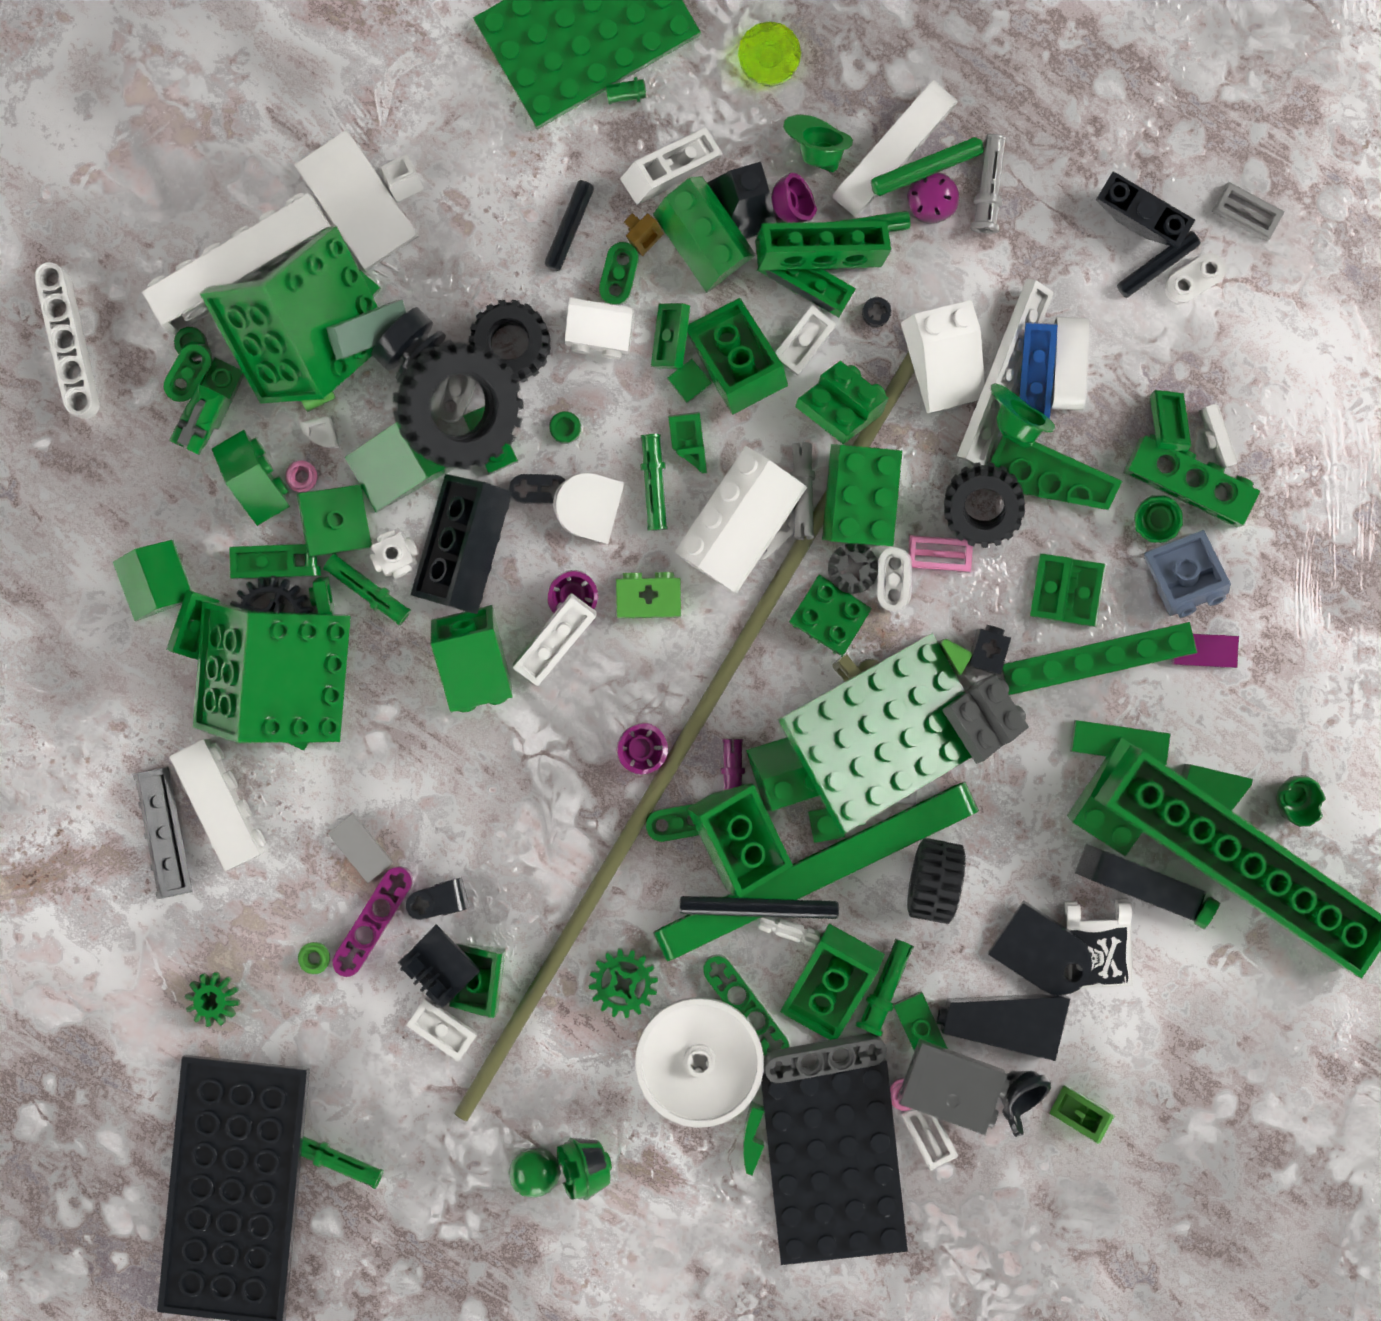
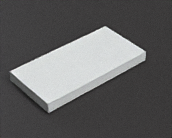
M347 129L294 164L334 225L337 226L340 234L365 271H368L419 237Z

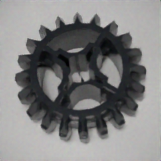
M271 576L269 586L263 577L258 578L259 588H256L252 582L246 583L250 593L247 594L242 590H238L236 594L242 599V602L231 601L230 606L253 612L275 611L284 613L285 604L283 602L286 597L292 604L295 613H312L314 611L312 606H302V604L309 600L308 595L296 597L301 590L300 586L295 585L288 590L290 580L283 579L278 587V577ZM276 593L274 600H271L267 607L259 609L251 606L260 596Z

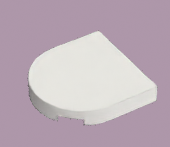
M579 473L569 477L559 485L554 496L553 509L558 521L567 532L573 535L608 544L624 483L592 473Z

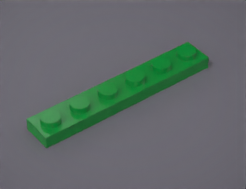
M1186 622L1005 663L1002 672L1004 680L1009 686L1008 694L1013 695L1195 654L1197 650L1191 624Z

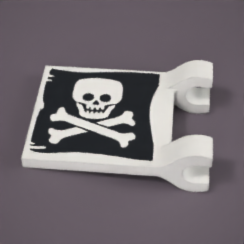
M1127 898L1115 899V919L1081 920L1080 904L1077 901L1064 902L1066 928L1078 935L1087 944L1091 953V974L1081 988L1133 986L1131 950L1132 903L1128 902ZM1072 963L1067 965L1068 978L1076 979L1081 976L1083 970L1078 964Z

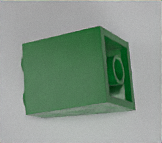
M492 605L479 608L478 614L465 611L431 620V647L450 713L455 711L469 712L480 705L488 703L498 705L504 703L509 698H513L512 683Z

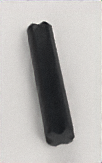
M579 180L545 259V266L554 271L561 270L594 191V185L587 181Z
M1189 231L1179 248L1167 247L1119 282L1117 285L1119 292L1125 298L1134 294L1201 244L1199 237L1193 231Z

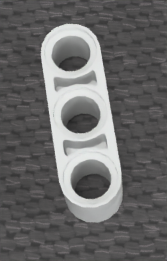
M1056 317L1054 324H1058L1051 408L1083 410L1087 388L1089 318Z

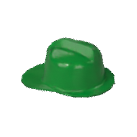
M793 115L784 120L783 128L785 133L799 142L804 162L831 173L838 169L844 150L850 148L853 144V139L850 135L837 130L817 117Z
M996 383L990 386L993 396L1001 404L997 416V425L1002 435L1024 448H1029L1043 432H1053L1055 430L1054 423L1046 415L1029 406L1011 390Z

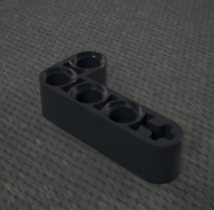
M1089 844L1085 845L1075 870V874L1193 921L1196 920L1207 893L1202 889Z

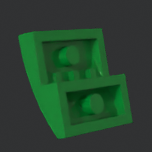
M1040 553L1030 616L1096 627L1106 564Z

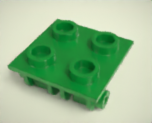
M819 574L790 618L789 623L794 625L795 629L797 627L808 634L809 638L817 640L818 644L825 645L834 654L837 653L843 657L872 608L851 594L839 590L831 581Z

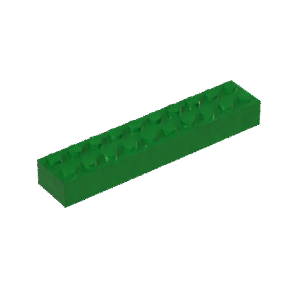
M1132 745L1129 746L1095 797V800L1344 970L1361 979L1381 951V914L1144 750Z

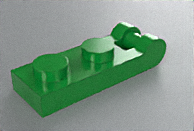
M306 544L229 547L230 579L271 578V576L278 578L321 576V566H317V556L308 558ZM295 555H304L305 566L296 567Z

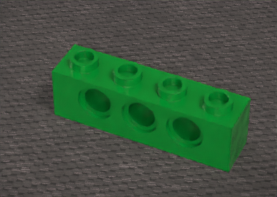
M887 221L763 223L755 239L758 270L877 268L883 266L892 250Z
M1155 434L1139 438L1123 471L1124 474L1236 528L1245 525L1260 493V490L1253 487L1254 482L1238 475L1236 478L1225 474V468L1216 463L1207 462V464L1196 460L1197 455L1189 450L1183 452L1158 449ZM1159 457H1165L1170 461L1171 469L1169 473H1162L1158 469L1157 460ZM1188 471H1194L1198 474L1199 484L1197 487H1192L1187 483L1186 474ZM1218 484L1226 487L1228 491V497L1225 501H1221L1215 496V487Z

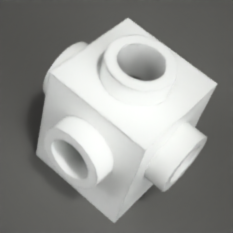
M394 530L386 532L377 537L378 543L371 545L374 554L370 555L377 572L383 571L386 576L394 575L395 579L412 572L411 567L418 564L415 555L419 554L412 537L406 538L405 534L401 532L395 534ZM390 548L398 550V556L393 560L387 557V551Z

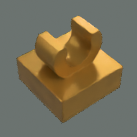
M631 213L623 222L628 227L629 233L626 235L628 241L641 256L664 235L658 222L648 213L641 220Z

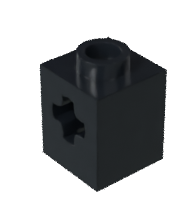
M986 625L985 630L977 629L970 651L972 656L966 666L1001 675L1011 637L1004 636V629L991 625ZM993 641L992 646L997 648V652L987 657V651L982 649V646Z

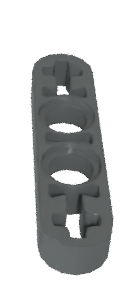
M865 1033L771 1051L764 1057L763 1069L770 1081L784 1083L875 1066L885 1059L887 1049L880 1036ZM874 1044L876 1048L873 1049V1054H868L869 1045ZM853 1047H857L858 1051H856L858 1054L857 1058L853 1050ZM837 1049H847L848 1056L846 1059L840 1062L832 1060V1055ZM808 1054L817 1056V1061L813 1066L803 1067L801 1065V1060L804 1056ZM791 1058H794L793 1060H794L796 1069H792V1067H791V1065H793L792 1062H791V1060H790ZM781 1061L780 1071L775 1072L773 1069L776 1065L775 1062Z

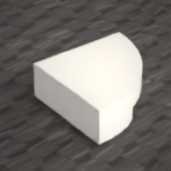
M331 415L300 423L305 435L314 443L326 448L339 447Z

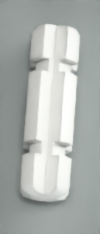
M761 917L758 928L768 933L773 931L777 936L798 943L803 941L804 945L816 947L820 939V932L809 927L805 929L803 925L782 918L777 920L775 917Z

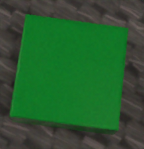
M692 358L683 365V369L676 370L667 378L687 404L712 384Z

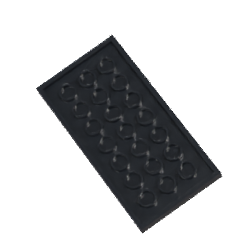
M193 1055L182 1056L157 1312L228 1321H286L310 1068Z

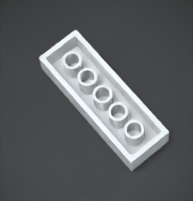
M300 193L291 197L286 202L287 206L279 211L270 210L258 218L259 222L252 227L244 226L237 229L230 235L231 239L225 243L210 245L203 251V256L194 261L189 259L175 267L176 272L166 278L159 276L147 284L148 288L142 291V294L160 324L175 335L180 329L192 326L210 315L200 296V293L207 287L263 280L323 230L331 227L310 193L305 195Z

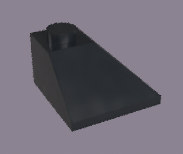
M761 161L730 170L707 182L745 239L756 237L763 223H777Z

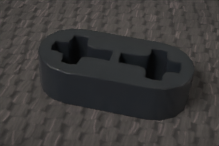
M520 474L510 482L509 491L512 492L513 499L519 503L553 505L554 498L550 492H542V487H552L553 481H559L560 485L566 479L559 475ZM526 480L528 486L538 487V492H527L526 497L522 498L520 492L515 491V487L521 486V481Z

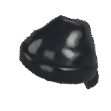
M1011 1071L1006 1077L1009 1080V1087L1005 1097L1001 1098L1004 1105L1002 1113L1008 1120L1015 1137L1024 1134L1020 1116L1039 1104L1051 1089L1050 1079L1034 1071Z

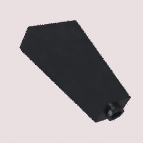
M1053 994L947 998L946 1006L941 1005L939 1008L937 1024L941 1025L940 1030L945 1035L1056 1061L1071 999L1067 995Z

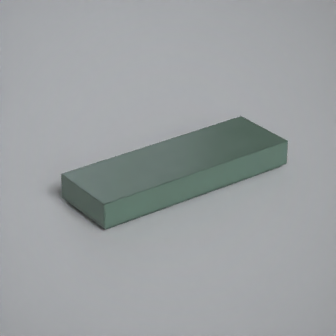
M403 300L392 301L328 327L327 330L335 358L344 359L375 346L384 333L406 313Z

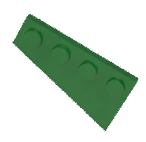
M1004 435L1001 436L990 460L991 463H994V466L999 468L1003 466L1007 468L1008 473H1013L1017 477V482L1021 484L1023 494L1105 510L1110 509L1122 483V480L1036 441L1031 447L1024 448L1007 439Z

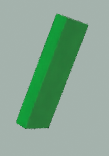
M1074 720L1071 752L1107 757L1121 736L1164 765H1167L1170 733Z

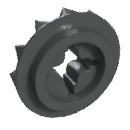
M856 543L844 544L836 549L830 557L828 563L829 577L839 590L851 594L861 593L869 589L876 581L878 576V559L869 547ZM847 555H850L855 563L866 562V565L858 570L860 581L852 573L841 575V571H844L849 566Z

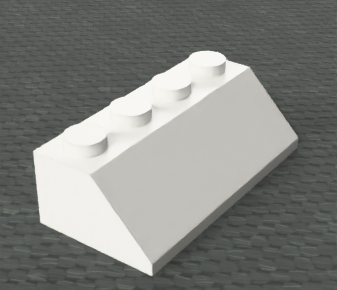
M745 446L675 550V553L691 566L737 594L807 487L769 459Z

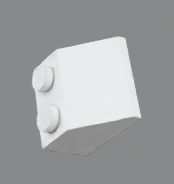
M569 298L565 333L566 345L572 346L571 351L576 353L590 354L591 349L603 351L602 356L612 359H621L622 355L629 356L635 321L634 309Z

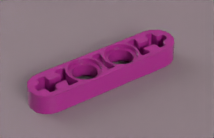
M396 866L391 868L382 878L332 960L333 968L340 976H353L364 965L414 883L413 875L409 869L403 866ZM403 873L405 875L403 881L407 884L406 887L399 886L393 895L399 896L396 902L391 895L382 893L381 890L383 887L387 891L391 889L394 884L391 875L397 876ZM378 899H384L390 904V912L385 917L377 916L373 911V904ZM361 926H367L373 931V939L368 944L360 943L357 940L356 931ZM350 941L353 946L364 950L365 953L362 955L358 951L352 960L356 965L355 968L350 966L345 970L342 968L343 961L340 957H346L352 951L353 947L347 946Z

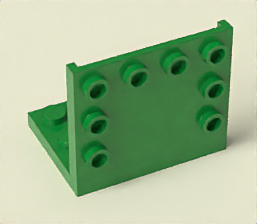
M337 226L327 227L263 280L211 286L200 293L260 404L324 399L372 357L371 353L375 346L344 359H336L328 334V327L378 307Z
M202 601L192 727L236 743L340 742L351 616L343 614L253 612L218 602Z

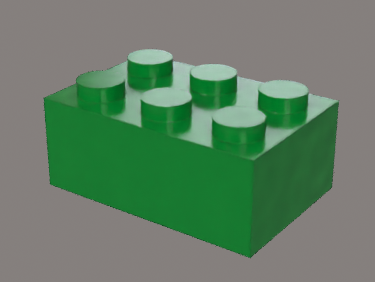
M831 444L822 540L894 546L903 450Z

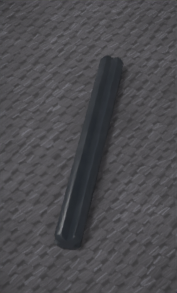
M682 896L680 898L679 911L681 914L837 919L839 916V903L837 901Z

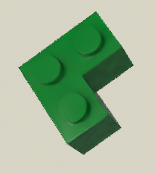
M242 430L212 448L225 484L257 526L290 507L285 494L289 493V490L280 476L274 478L271 474L274 471L273 467L266 458V451L257 437L251 439L247 432Z

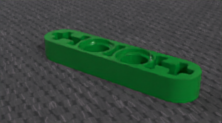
M720 954L710 956L703 966L704 976L722 1001L739 1010L746 1018L752 1012L762 1013L765 1017V1023L761 1028L755 1029L758 1036L764 1034L770 1026H773L775 1030L769 1032L771 1037L775 1041L780 1039L783 1041L780 1045L781 1049L789 1048V1041L784 1032L732 963ZM712 962H716L718 965L722 963L726 965L723 972L728 979L731 975L736 977L735 980L728 982L723 990L718 987V985L723 984L719 975H710L712 970L710 964ZM734 986L742 987L746 992L745 1000L739 1004L732 1003L727 997L728 991ZM763 1036L760 1042L763 1055L766 1056L769 1053L767 1049L770 1045L765 1036Z

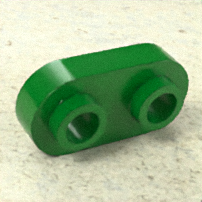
M618 242L611 246L607 253L599 285L600 296L606 304L621 306L630 298L639 263L638 252L630 243ZM626 255L629 258V262L626 265H620L617 262L619 256ZM612 286H619L621 293L617 296L611 295L609 290Z
M192 341L181 349L163 384L166 395L173 401L185 402L189 400L197 384H200L212 363V353L207 345L202 342ZM197 352L202 356V360L194 361L190 354ZM183 379L187 386L180 388L176 385L175 381Z
M694 804L659 809L651 813L646 822L648 835L658 842L698 836L699 834L695 826L687 822V817L689 816L687 808ZM664 819L668 822V828L665 831H659L656 828L658 820Z

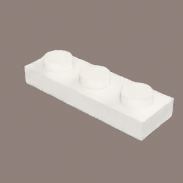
M571 593L515 660L512 668L539 686L594 620L596 611Z

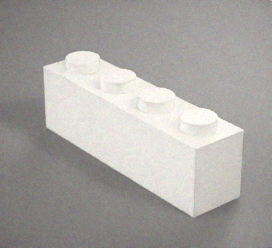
M203 739L170 755L173 766L224 871L233 869L265 853L263 846L266 845L265 839L258 828L254 829L249 820V817L252 816L251 810L244 799H239L235 791L238 788L237 781L231 771L226 772L221 762L224 759V755L217 742L212 743L211 739Z

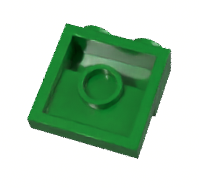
M840 360L821 374L818 384L798 398L795 407L844 445L883 414L889 397L886 396L885 390L881 385L876 383L870 384L861 377V372L856 366H847Z

